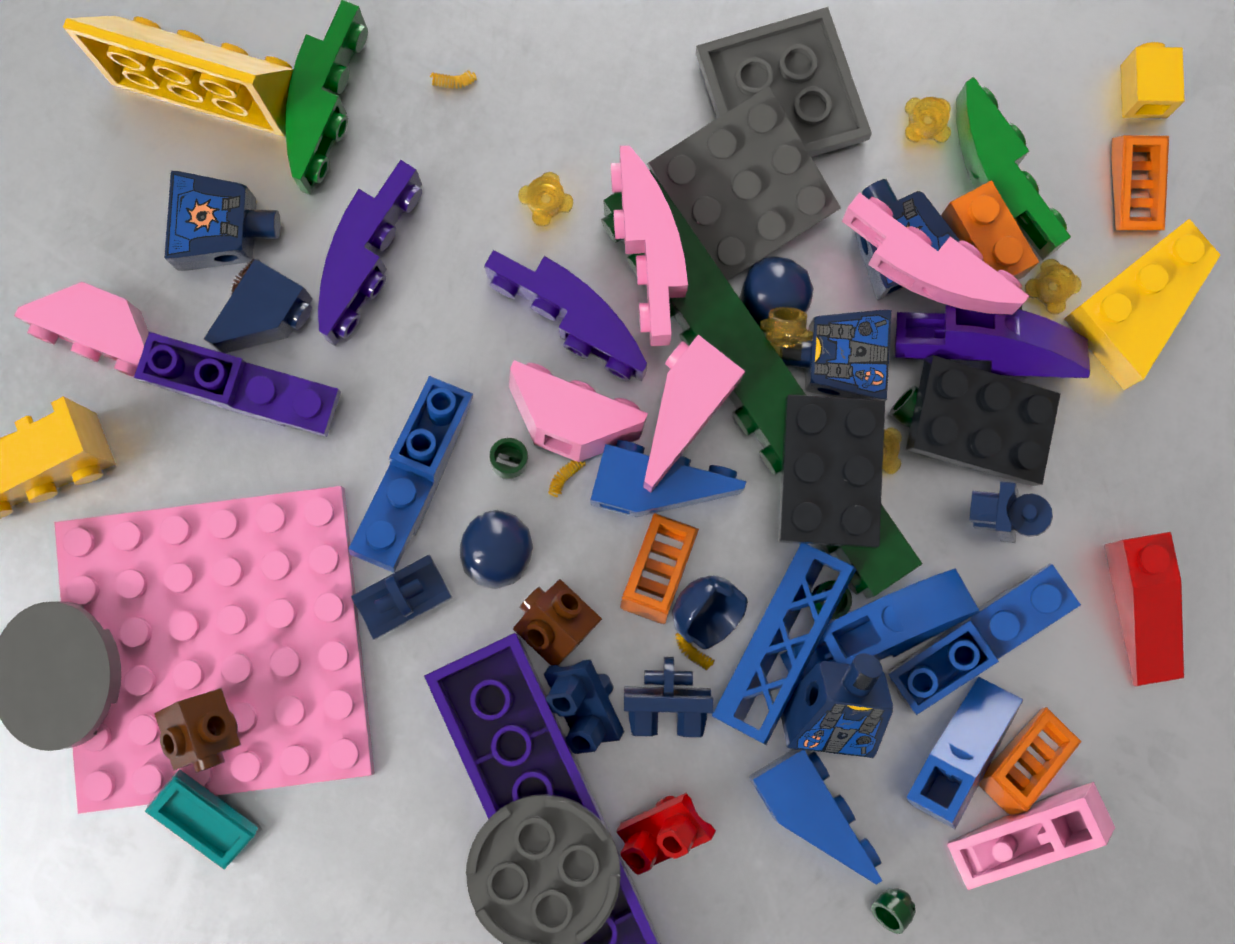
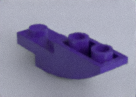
M402 160L399 161L375 198L358 188L334 233L324 264L318 303L319 332L334 346H336L341 337L346 339L352 334L360 320L358 312L367 298L374 299L383 288L386 281L384 273L387 269L381 258L376 255L378 249L384 251L390 245L397 230L395 224L404 211L409 213L414 209L422 195V189L420 188L422 182L417 169Z
M495 250L492 251L484 268L487 277L491 280L489 285L493 289L512 299L518 294L533 302L531 308L550 320L555 321L558 316L563 318L558 327L560 338L565 340L563 346L570 352L584 359H588L591 354L606 362L604 368L622 380L630 381L631 377L640 381L643 380L647 371V362L638 344L617 314L585 282L546 256L543 257L534 272Z
M946 305L945 313L897 312L896 358L923 359L935 355L945 359L990 361L991 373L998 375L1089 378L1088 339L1064 325L1018 309L1013 315L989 314Z
M152 332L148 333L134 378L211 405L285 427L287 425L325 437L328 436L341 395V391L338 388L247 363L242 358Z

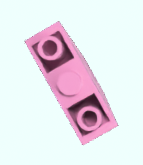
M84 282L77 283L20 306L14 315L30 325L27 331L28 334L55 345L58 337L71 342L73 345L70 351L95 362L99 361L101 355L117 361L114 369L131 377L135 375L149 333L141 311L124 298Z
M514 360L510 367L509 389L534 445L580 462L603 453L605 444L616 447L618 440L633 442L640 439L648 413L641 411L632 401L624 398H615L613 400L596 393L594 388L584 382L577 380L568 382L555 377L548 369L535 363H527L525 365Z

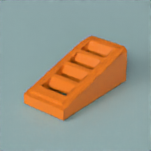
M1123 135L1112 138L1111 159L1116 230H1165L1169 136ZM1133 152L1147 153V161H1132ZM1132 171H1148V180H1132ZM1131 189H1149V198H1131ZM1130 207L1150 208V217H1130Z
M656 513L653 514L623 593L621 609L660 624L666 623L698 534V528ZM657 534L683 542L682 549L656 541L655 538ZM650 552L677 561L675 567L649 558ZM647 571L669 579L668 586L642 577L643 572ZM637 589H639L652 595L663 598V600L661 602L653 598L644 596L642 594L636 593Z
M1047 707L1042 708L991 762L979 786L1006 813L1010 815L1025 813L1031 808L1082 741ZM1041 730L1059 746L1056 751L1038 736ZM1029 746L1045 760L1043 765L1027 750ZM1017 761L1032 775L1030 779L1014 766Z

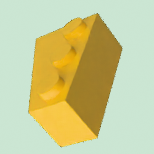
M1188 219L1067 315L1064 320L1075 332L1088 339L1090 351L1118 384L1126 390L1144 380L1219 259L1220 253L1194 223Z
M62 396L51 402L54 410L53 413L36 422H33L32 416H25L14 422L17 431L0 438V519L10 515L13 512L12 506L27 500L29 503L48 500L58 494L57 488L72 482L75 485L93 482L103 476L102 470L116 465L97 413Z

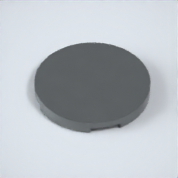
M62 601L41 602L24 609L7 624L0 635V719L17 740L31 748L44 751L77 747L97 735V729L107 716L111 704L117 703L121 686L120 656L110 630L103 629L94 616L87 612L84 606L77 603Z
M557 795L527 796L499 809L487 820L476 835L466 864L468 893L480 923L494 938L503 944H582L604 925L614 908L620 887L618 851L610 832L603 822L582 804Z

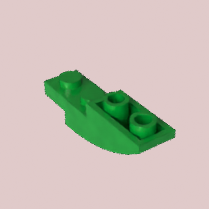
M341 0L323 41L310 35H305L296 58L289 85L285 126L287 155L294 181L302 192L309 195L315 183H321L327 174L330 162L327 156L334 141L339 142L345 134L348 116L339 96L335 94H341L344 91L349 79V63L354 52H361L368 35V28L359 6Z
M972 77L966 81L956 98V124L959 145L966 170L974 189L992 180L1023 235L1041 259L1044 260L1071 238L1066 231L1067 224L1062 215L1056 209L1049 208L1039 195V187L1032 175L1027 171H1021L1018 167L1029 153L1023 133L1016 125L1009 124L999 111L998 102L994 94L988 88L981 87L977 80Z

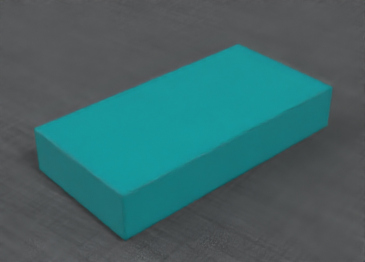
M180 769L154 797L145 810L148 815L224 870L255 836L258 829L255 824Z

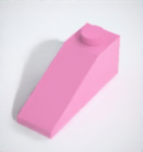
M699 335L690 346L682 341L665 363L670 370L666 377L643 486L650 493L741 382L745 373L742 368Z
M1091 782L1034 803L1025 813L1007 815L951 840L947 845L967 889L970 890L1106 846L1115 826L1095 783Z

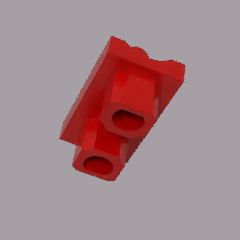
M687 793L678 797L667 796L660 799L654 808L622 822L616 831L625 843L620 855L637 875L651 870L653 865L669 858L677 859L688 854L690 849L712 840L716 832L710 823L705 822L698 815L692 799Z

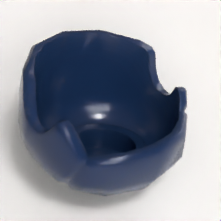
M771 256L755 263L749 270L739 298L763 332L780 334L797 327L802 322L810 308L814 288L806 269L792 259Z
M494 510L478 515L464 531L460 543V558L464 573L477 585L493 589L517 582L531 560L533 544L529 528L516 515Z
M700 577L689 583L680 592L672 609L675 630L688 643L693 642L701 649H709L723 641L736 629L745 615L748 604L747 597L729 580L723 577Z

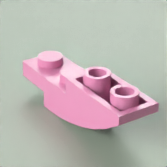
M630 145L620 146V163H611L612 193H622L623 208L621 210H614L615 239L625 240V254H645L636 256L637 285H647L648 303H639L640 332H650V346L670 345L672 335L669 298L686 297L688 288L681 240L670 207L649 169Z
M860 192L847 207L842 222L877 248L868 265L910 291L939 303L989 314L1013 315L1028 299L1029 295L1021 290L1022 284L1017 278L1004 270H998V272L982 261V254L966 241L957 242L952 237H949L940 250L937 251L931 246L932 241L924 232L913 226L906 228L892 217V210L884 202L874 197L868 199Z

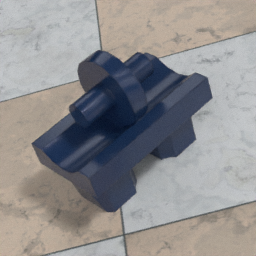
M1000 482L999 493L972 491L970 522H973V527L976 529L995 530L1001 542L1016 543L1015 530L1021 535L1033 537L1046 532L1051 526L1053 514L1048 501L1042 496L1033 493L1020 496L1016 483Z
M431 555L417 560L351 596L373 640L386 635L453 598Z
M664 657L663 671L644 670V685H663V687L624 686V711H628L633 736L658 735V712H677V736L703 737L707 713H713L714 698L711 697V688L674 687V685L693 686V671H674V657Z
M591 659L565 667L558 665L548 666L543 675L551 690L545 699L552 713L560 717L564 716L570 728L565 740L571 752L574 754L595 752L601 743L620 741L625 731L608 697L614 688L609 676L597 674Z

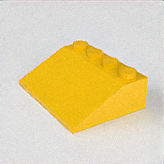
M119 16L66 18L63 28L111 85L285 137L286 105L293 73L292 66L287 62L272 56H266L265 60L248 56L245 50L229 43H222L221 47L208 44L200 36L186 30H178L177 34L162 30L158 24L143 17H134L133 21Z

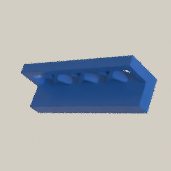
M800 544L712 717L767 745L856 571L853 565L808 544ZM824 565L840 572L831 590L812 595L811 589ZM825 601L820 613H818L816 604ZM809 606L815 622L809 634L790 639L789 632L801 609ZM803 644L796 658L793 647ZM787 650L792 665L787 677L768 684L766 677L779 652ZM781 688L775 701H773L771 691ZM764 694L769 712L760 730L745 723L744 720L756 696Z

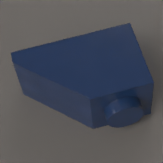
M254 259L204 337V340L216 350L222 353H229L288 338L294 328L296 330L300 329L309 318L312 310L310 303L313 298L303 286L259 260Z

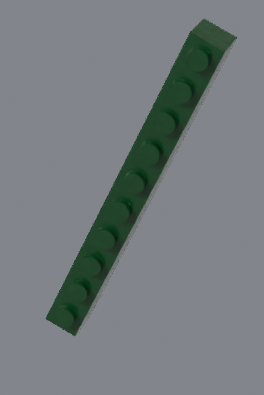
M649 170L670 207L679 232L686 264L688 281L686 297L669 298L670 318L674 316L683 330L679 334L681 341L690 346L699 335L745 371L741 382L728 396L736 407V410L732 412L733 417L747 436L754 433L764 448L759 451V454L771 473L776 475L780 472L782 474L785 398L787 395H807L656 176ZM615 192L603 200L605 217L601 219V222L615 243L622 240L625 245L624 239H615L614 210L623 209L622 193ZM644 253L631 254L627 257L628 263L636 276V256L645 255ZM882 504L878 548L821 545L827 554L830 555L835 552L840 560L856 568L848 586L856 595L862 592L866 599L875 597L923 564Z

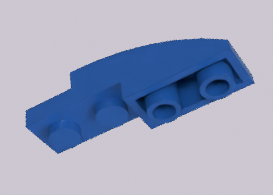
M428 377L389 456L390 465L348 548L350 555L395 573L412 535L416 536L439 485L468 413L473 393L434 377Z
M1050 563L1012 589L1005 590L979 608L980 613L943 632L890 671L888 675L911 709L918 715L998 663L999 658L1078 608L1081 604L1053 564Z
M956 568L909 585L830 622L798 684L819 662L828 661L851 665L854 658L861 653L872 655L878 661L890 655L896 657L980 613V610ZM803 644L793 647L796 658ZM785 651L780 654V657L789 673L792 665L788 653Z

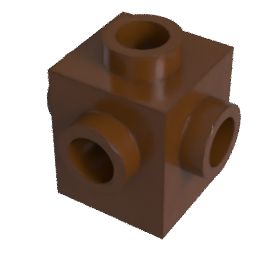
M559 579L546 592L539 586L524 600L519 608L525 614L513 627V630L547 663L559 666L580 645L602 618Z
M222 688L178 701L154 713L161 732L160 745L163 753L170 759L173 771L192 764L195 773L215 767L225 762L224 752L241 745L237 735V721L232 712L229 711Z

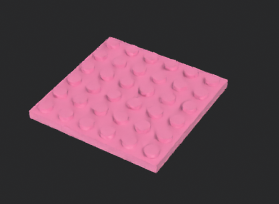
M336 486L54 522L61 601L84 606L85 610L94 616L103 629L110 630L116 642L121 662V686L117 703L111 704L107 716L97 729V735L86 743L73 747L78 814L148 805L179 770L173 771L170 759L162 751L160 745L161 732L154 713L178 701L222 688L229 711L232 712L237 721V735L241 745L224 752L225 762L198 773H195L193 764L180 768V770L215 796L375 774L358 611L351 598L356 592L352 555H350L348 550L350 536L344 487Z

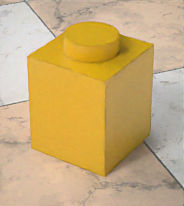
M1160 42L1145 43L1135 47L1120 65L1122 118H1168L1185 102L1182 47H1165V44Z

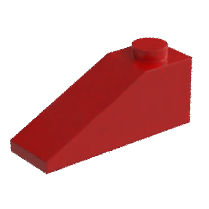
M1171 532L1105 544V553L1134 686L1184 678L1182 583Z

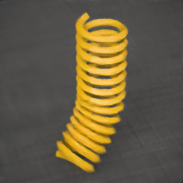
M469 70L458 76L434 74V72L430 75V77L433 76L432 85L436 87L441 86V81L442 87L445 84V88L448 86V88L452 89L454 88V80L456 89H458V84L462 88V85L466 87V85L469 86L472 82L474 83V80L477 81L475 73L472 72L471 74Z
M570 460V463L567 462L565 467L562 466V469L560 468L561 473L557 471L559 476L554 475L555 478L552 479L551 485H549L550 491L548 493L554 497H558L556 494H562L561 491L566 480L570 479V476H573L583 466H586V462Z
M679 633L675 634V636H678L675 638L677 643H679L677 646H680L679 649H683L681 653L686 652L684 656L688 655V659L699 665V667L702 666V669L708 670L710 666H713L715 659L712 660V657L709 658V655L706 656L703 652L700 653V650L697 651V648L693 647L692 643H688Z

